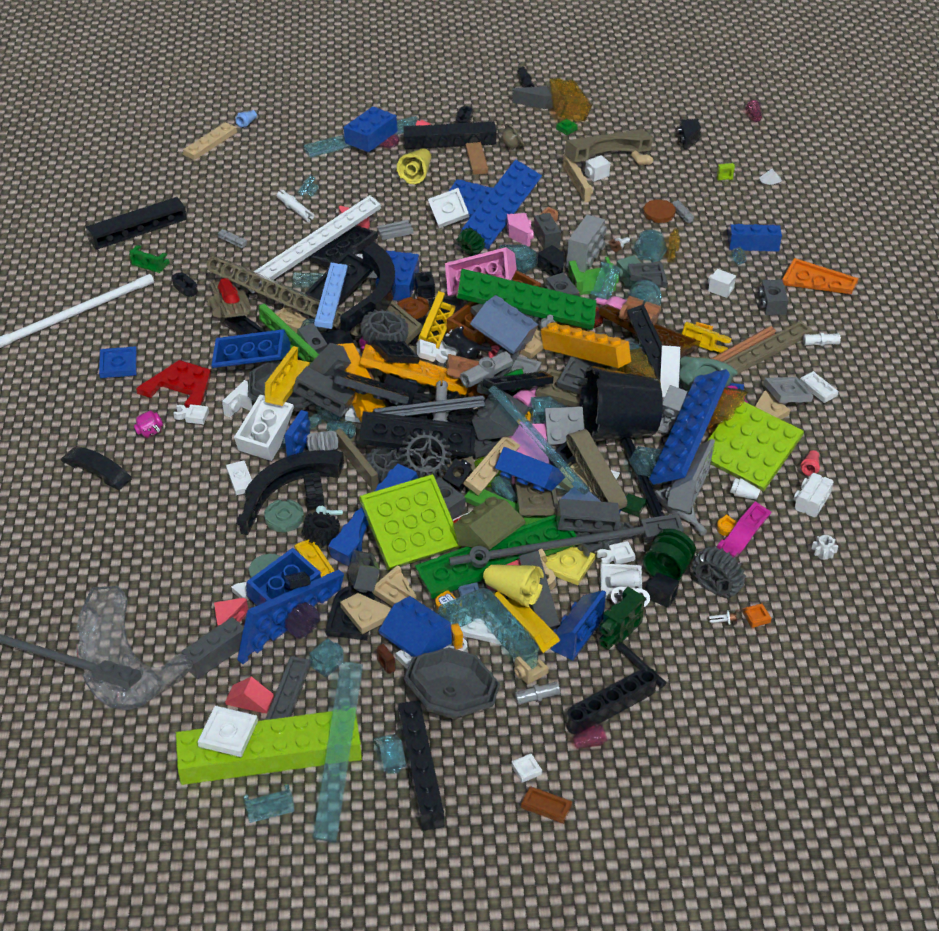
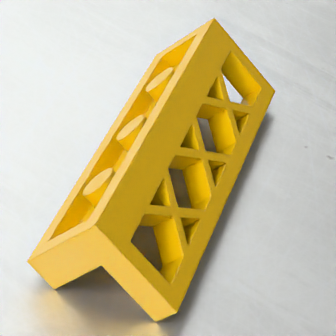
M440 291L437 293L419 335V339L436 344L437 349H439L447 331V318L454 314L456 308L454 305L443 302L445 293ZM441 308L449 310L450 312L443 314ZM442 319L444 324L439 325L436 320ZM437 330L440 333V335L434 336L432 334V331Z
M293 346L265 382V402L283 406L293 393L297 376L306 366L310 365V362L298 360V347Z
M499 591L493 594L502 611L542 653L560 641L556 633L530 607H525L511 598L506 599Z

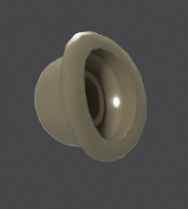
M507 123V129L502 134V140L505 145L510 149H514L521 144L525 147V143L516 129Z

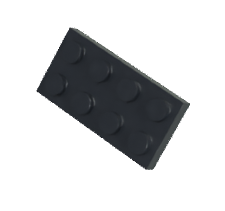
M355 225L310 255V262L329 268L330 264L335 263L346 251L357 254L379 238L378 232Z
M346 251L335 262L348 265L338 307L373 272V270L363 264L362 258L349 251ZM329 269L305 293L306 295L321 300Z
M335 369L334 383L340 388L348 389L350 387L355 389V392L363 395L367 392L380 400L387 398L396 405L408 403L409 395L406 389Z

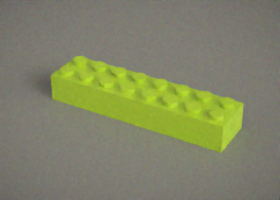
M355 708L258 721L242 757L199 747L198 740L203 729L176 732L177 763L181 785L362 760Z

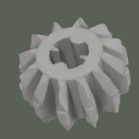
M335 431L311 433L307 435L306 441L309 451L336 450L339 443Z

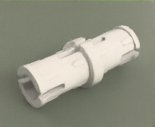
M820 332L819 334L803 335L804 346L839 345L841 341L839 333L824 334V332Z

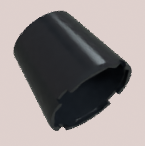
M589 366L584 374L586 383L581 385L579 407H583L584 429L588 430L594 442L647 436L657 433L662 419L663 408L662 389L658 379L595 366Z

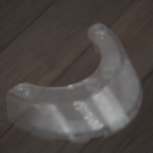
M118 586L91 587L77 623L76 630L80 631L79 644H76L77 658L100 664L104 660L112 661L113 663L139 670L142 676L136 684L127 689L92 678V671L84 669L85 673L82 676L96 698L111 708L131 710L145 705L186 676L194 663L184 654L175 655L167 664L161 667H151L141 662L133 653L126 636L125 613L128 604L126 594Z

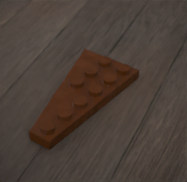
M609 304L600 307L598 314L636 335L631 322H628V319L623 320L619 318L621 309ZM654 325L663 346L680 347V359L699 348L701 341L661 325Z

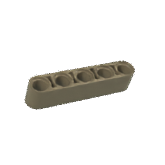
M583 429L567 434V445L596 497L601 502L618 503L619 509L625 508L627 506L626 496L588 430Z

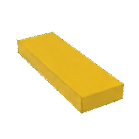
M308 539L295 544V550L321 572V577L334 572V569L318 545H315L316 542L310 543Z

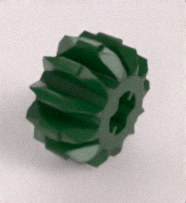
M472 228L462 230L456 239L461 250L470 256L480 254L486 245L485 239L481 237V234Z

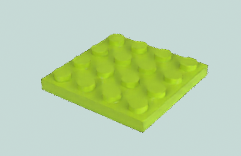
M737 399L707 440H715L711 465L738 479L742 478L764 492L804 435V431L743 400Z
M433 474L359 497L387 570L394 569L397 565L403 566L462 547L458 545L454 522Z

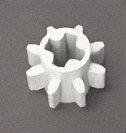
M822 535L820 537L817 536L816 541H813L812 549L815 550V556L826 560L833 558L834 553H837L838 545H835V539L831 536Z

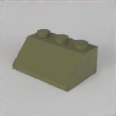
M489 497L481 505L474 507L471 512L461 516V519L453 525L458 545L466 547L483 546L490 550L526 522L506 500Z

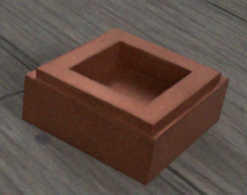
M384 643L377 646L378 662L388 674L394 672L395 657Z

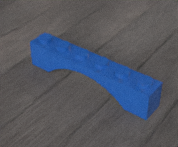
M397 464L388 472L387 477L382 483L377 485L375 491L418 479L417 472ZM362 507L355 511L352 519L342 527L341 532L336 538L331 540L328 546L331 558L348 567L350 566L353 551L362 552L363 537L369 525Z

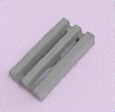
M405 220L377 226V232L382 240L413 234V228L409 221Z

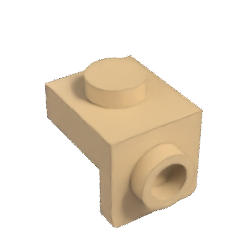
M536 655L525 661L520 656L515 658V674L527 684L548 674L549 668Z

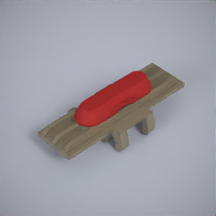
M222 278L217 282L215 280L209 282L214 296H209L207 303L211 306L214 317L227 318L249 314L251 308L244 290L238 291L233 281H230L228 278Z

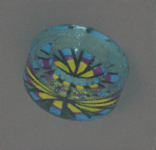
M741 247L733 249L732 256L735 263L738 265L745 263L746 255Z

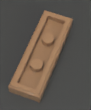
M481 142L466 143V151L472 174H487L488 166Z

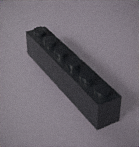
M495 121L403 126V140L405 150L466 146V143L481 142V145H496L497 131Z
M174 197L86 226L88 240L95 250L185 221L187 220L186 209L180 199Z
M420 700L398 703L399 724L421 831L444 828V809Z

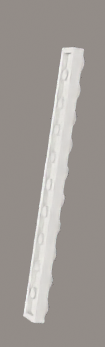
M369 195L254 272L274 280L380 210L381 204Z

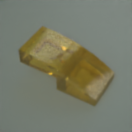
M674 228L669 237L668 262H674L675 252H679L680 236L678 228Z

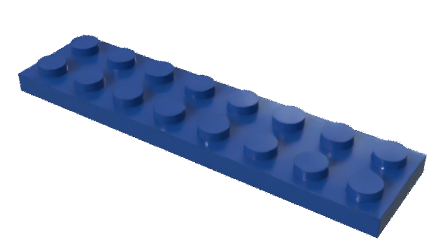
M515 159L463 226L462 230L465 228L477 230V233L481 234V237L485 239L486 245L484 247L489 249L506 227L507 214H515L538 184L542 175Z
M727 369L699 375L694 379L649 478L652 484L686 477L730 376Z

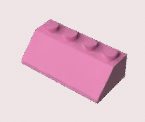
M505 247L445 263L448 296L457 295L461 269L511 280L517 269L515 253Z

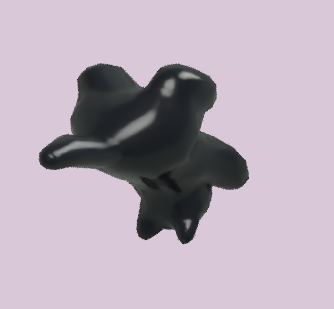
M464 326L450 330V337H443V342L447 346L457 350L456 356L476 359L480 351L489 352L492 350L491 347L479 345L476 341L468 339L463 333Z

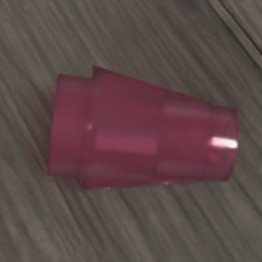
M757 100L749 101L746 107L747 112L754 122L761 121L760 102Z
M595 724L573 736L576 748L580 749L602 746L604 742H607V736L602 724L598 726Z

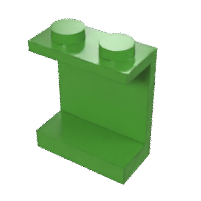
M605 257L604 268L588 269L585 273L579 271L576 261H569L568 276L580 292V295L616 291V284H618L619 278L618 274L614 272V264L610 262L609 257Z

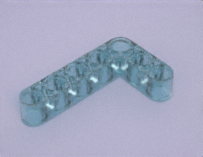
M481 588L442 604L438 608L440 616L451 622V624L458 623L460 627L481 619L514 659L520 656L531 669L537 667L538 644L489 589Z

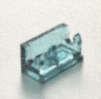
M602 261L597 281L590 294L608 300L611 297L621 268Z
M638 446L629 459L636 474L651 476L662 449Z
M289 784L284 785L285 791L250 800L248 794L244 795V804L249 823L294 812L292 792H290Z

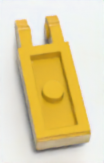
M689 322L684 323L682 334L701 341L699 347L720 353L728 349L725 346L716 345V342L718 340L727 344L731 343L730 337L720 335L717 332Z

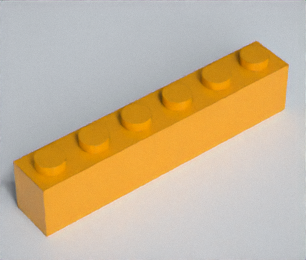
M556 322L549 323L546 327L540 329L543 349L616 368L631 362L629 341L622 340L619 337L613 338L606 334H596L594 331H584L581 328L575 329L568 325H559Z
M354 343L337 344L344 346L351 361V364L345 371L371 379L366 367L360 364L361 357ZM355 392L352 405L360 422H362L363 411L373 412L374 408L385 407L383 401L374 398L373 394L366 392L363 395Z

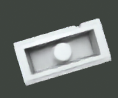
M812 473L809 479L805 478L801 486L802 490H797L794 496V501H796L795 509L802 513L806 512L809 516L817 517L831 494L833 480L826 477L823 478L816 473Z

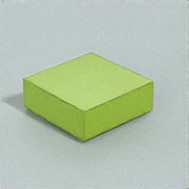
M734 163L718 164L716 177L718 181L733 179Z

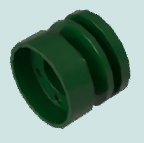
M676 529L661 530L643 558L644 567L652 577L658 572L679 581L695 556L696 547L690 537L682 531Z

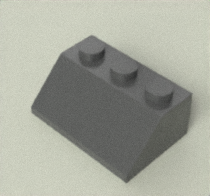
M507 393L489 394L485 400V406L480 407L472 419L478 440L513 436L529 411L528 406Z

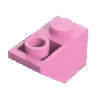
M507 214L508 237L523 245L530 246L534 235L533 229H531V220H528L527 214Z

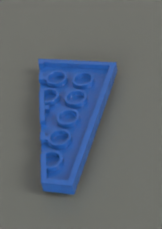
M336 570L311 581L310 585L283 593L276 598L247 610L237 660L242 664L246 663L251 653L254 651L259 653L263 650V645L270 639L276 640L297 624V618L303 614L307 616L318 602L323 604L340 591L344 573Z

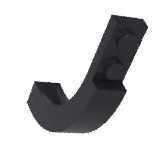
M375 242L362 249L363 264L368 266L377 275L379 283L368 297L340 315L341 330L345 332L362 322L368 312H373L374 309L385 311L394 298L396 282L393 261L389 254Z
M334 450L301 452L284 457L263 469L253 478L245 490L246 501L242 514H239L237 519L240 533L244 535L249 534L262 505L280 487L292 481L303 479L304 474L319 472L322 477L339 478L344 467V453Z

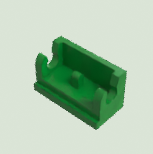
M136 245L129 251L131 265L161 273L170 263L169 259H164L167 253H162L158 257L144 251H139L142 247L140 245Z

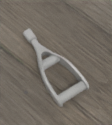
M668 487L655 491L659 503L671 514L679 513V517L693 524L701 536L707 533L704 526L697 521L693 507L690 513L667 507L668 500L664 497Z

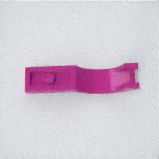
M755 501L739 519L728 537L719 542L717 548H723L724 552H730L732 557H738L772 512Z

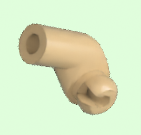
M633 151L631 157L639 165H651L653 163V158L650 155H640L637 151Z

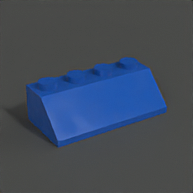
M284 329L216 338L211 366L212 368L281 360L290 351L291 342Z

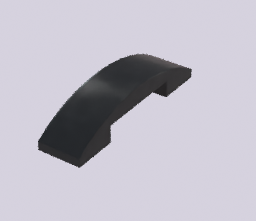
M73 447L61 458L62 462L75 469L81 466L103 477L105 484L119 491L132 480V477L114 461L87 448Z

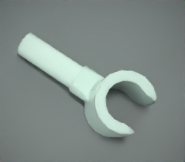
M324 506L316 508L318 514L320 512H323L325 515L326 513L330 515L343 514L342 510H327Z

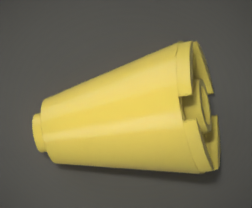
M419 149L403 155L397 163L399 177L406 180L408 184H418L423 181L428 172L431 153L427 149Z
M490 565L485 569L483 578L490 587L519 604L530 607L529 604L534 605L540 596L543 585L539 583L540 578L544 579L542 569L535 565Z

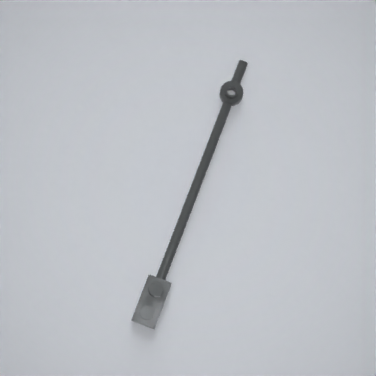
M678 513L641 519L639 522L640 527L488 551L483 546H475L471 549L470 554L449 557L448 560L450 566L470 563L474 567L482 568L488 564L489 559L531 553L541 548L549 550L643 534L646 541L655 539L658 533L664 529H676L684 532ZM475 557H481L482 560L479 561Z
M0 634L1 644L92 671V678L127 689H130L142 679L141 671L129 666H123L107 660L96 664Z

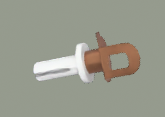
M616 238L608 242L611 249L617 252L623 248L624 244L630 242V238Z
M727 610V614L709 616V619L724 618L709 620L710 623L728 621V624L731 625L730 621H737L736 613H729V610Z

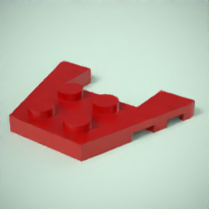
M178 360L136 388L137 394L152 398L160 387H165L190 395L184 403L186 408H189L190 404L201 406L211 378V369Z

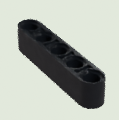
M652 668L640 669L571 706L567 711L566 729L574 735L582 734L653 695L656 691L657 672Z

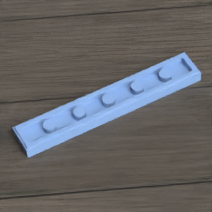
M330 264L314 322L316 327L332 329L348 265Z

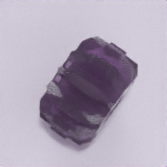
M307 602L299 603L296 608L292 609L291 613H288V618L285 619V628L294 637L299 639L307 637L317 627V623L320 622V613Z

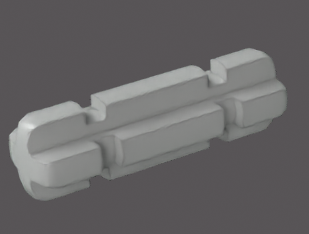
M679 200L673 201L672 204L675 206L676 212L688 224L693 222L694 216Z
M224 229L218 232V237L240 248L247 246V240Z

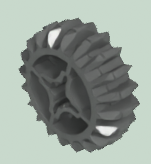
M374 309L373 312H368L360 326L361 336H363V340L368 341V345L372 344L374 339L405 342L409 333L408 324L404 318H401V315H396L395 311L389 312L382 309L380 311Z
M425 430L421 431V435L418 432H414V438L409 435L407 437L408 441H403L402 445L404 447L400 448L399 451L402 453L399 455V460L403 461L401 465L417 472L418 478L432 474L435 479H437V475L442 477L443 471H447V465L451 463L449 459L451 452L447 451L450 446L443 445L446 441L445 438L438 440L440 437L439 433L435 437L432 436V430L429 431L428 435H426ZM419 443H425V446L423 448H415V450L412 449L415 445ZM431 445L438 449L440 456L431 450ZM427 449L428 456L427 459H425V463H423L424 458L422 457ZM410 456H412L413 459H416L419 462V468L413 464V462L410 459ZM430 463H439L432 469H425L426 465Z
M377 446L376 449H371V452L367 454L366 460L378 473V484L382 483L391 469L397 464L401 465L403 462L399 460V455L402 454L399 452L400 449ZM410 456V459L413 462V464L417 466L416 459H413V457Z
M708 546L694 558L691 569L694 571L693 575L697 577L696 581L700 582L702 587H705L713 594L730 598L737 594L744 586L746 578L744 574L745 569L740 567L741 562H737L736 557H732L730 552H724L723 548L718 549L716 546L713 548Z

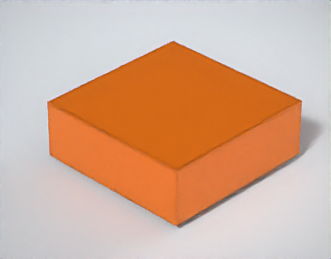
M763 603L743 608V610L748 609L743 611V614L751 628L771 623L772 618Z

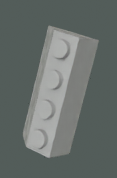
M711 439L699 445L685 478L672 480L671 487H668L666 492V498H668L667 507L690 513L709 473L715 440Z

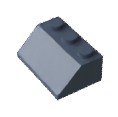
M496 295L486 301L470 323L471 326L512 354L517 352L524 343L527 344L532 340L538 324L530 317H527L518 311L517 308L512 307Z

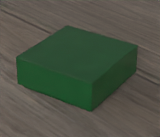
M628 493L626 496L627 506L622 508L621 511L639 517L646 505V499Z

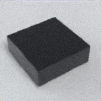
M305 571L284 576L285 583L290 589L311 584L310 577Z

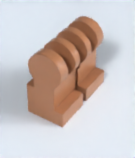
M629 296L627 302L622 305L619 318L623 320L628 319V322H630L627 310L642 305L644 300ZM646 302L644 306L654 326L657 323L661 306Z

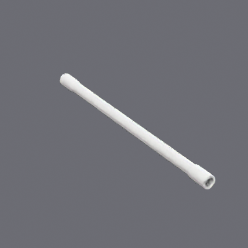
M151 274L145 275L131 283L17 331L0 336V348L136 289L154 283V279Z

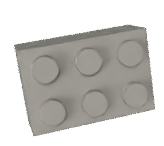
M591 215L585 216L569 238L566 268L569 267V261H576L579 271L584 273L592 266L593 260L598 258L600 250H603L605 246V240H603L607 230L605 219Z

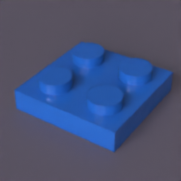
M136 346L100 349V378L137 375Z
M301 410L284 434L287 456L303 452L307 445V435L310 434V420L307 411Z

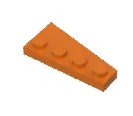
M794 258L782 280L785 286L852 294L859 278Z

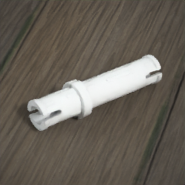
M280 190L277 193V198L284 202L287 208L294 210L307 222H310V219H314V213L299 203L294 196L289 195L285 190Z

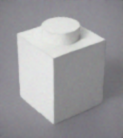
M602 155L587 160L585 166L586 176L594 182L608 177L610 174V162Z
M717 269L708 278V291L727 298L734 289L736 275Z

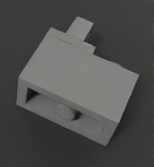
M672 385L669 386L663 400L662 419L657 432L664 435L669 434L685 402L688 391Z

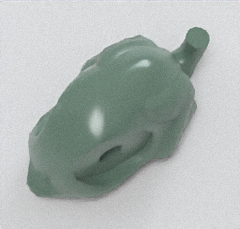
M686 356L680 359L679 382L682 388L689 392L697 376L727 369L730 376L725 385L726 388L730 386L733 377L737 376L738 372L732 366L718 360Z

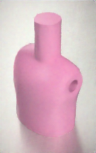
M612 296L608 300L600 297L596 298V304L602 306L609 304L619 309L627 302V300L617 296Z
M534 386L531 390L521 388L513 397L529 408L538 401V398L535 396L538 387Z

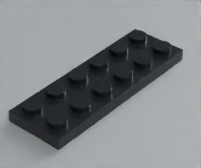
M363 411L359 444L400 449L404 447L402 445L403 441H408L407 437L409 435L414 438V432H418L421 435V431L425 430L426 435H428L429 431L432 430V436L435 437L436 434H440L438 440L445 438L446 441L443 445L450 446L447 451L451 452V456L473 457L475 428L474 425ZM419 443L415 445L412 449L415 450V448H423L425 446V443ZM431 445V450L440 454L438 449Z

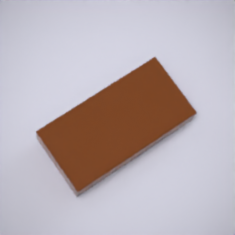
M529 786L521 803L522 809L564 824L572 807V801Z

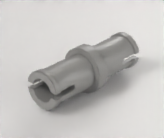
M557 681L541 686L536 684L533 685V688L516 691V702L518 706L532 701L540 702L543 698L560 695V688Z

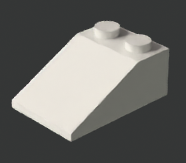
M260 394L234 436L238 450L272 461L281 446L294 404L285 402L283 406L267 403L265 402V396Z

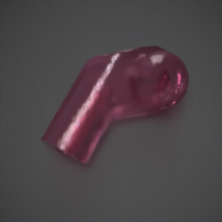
M392 135L378 146L392 148L399 143V137Z

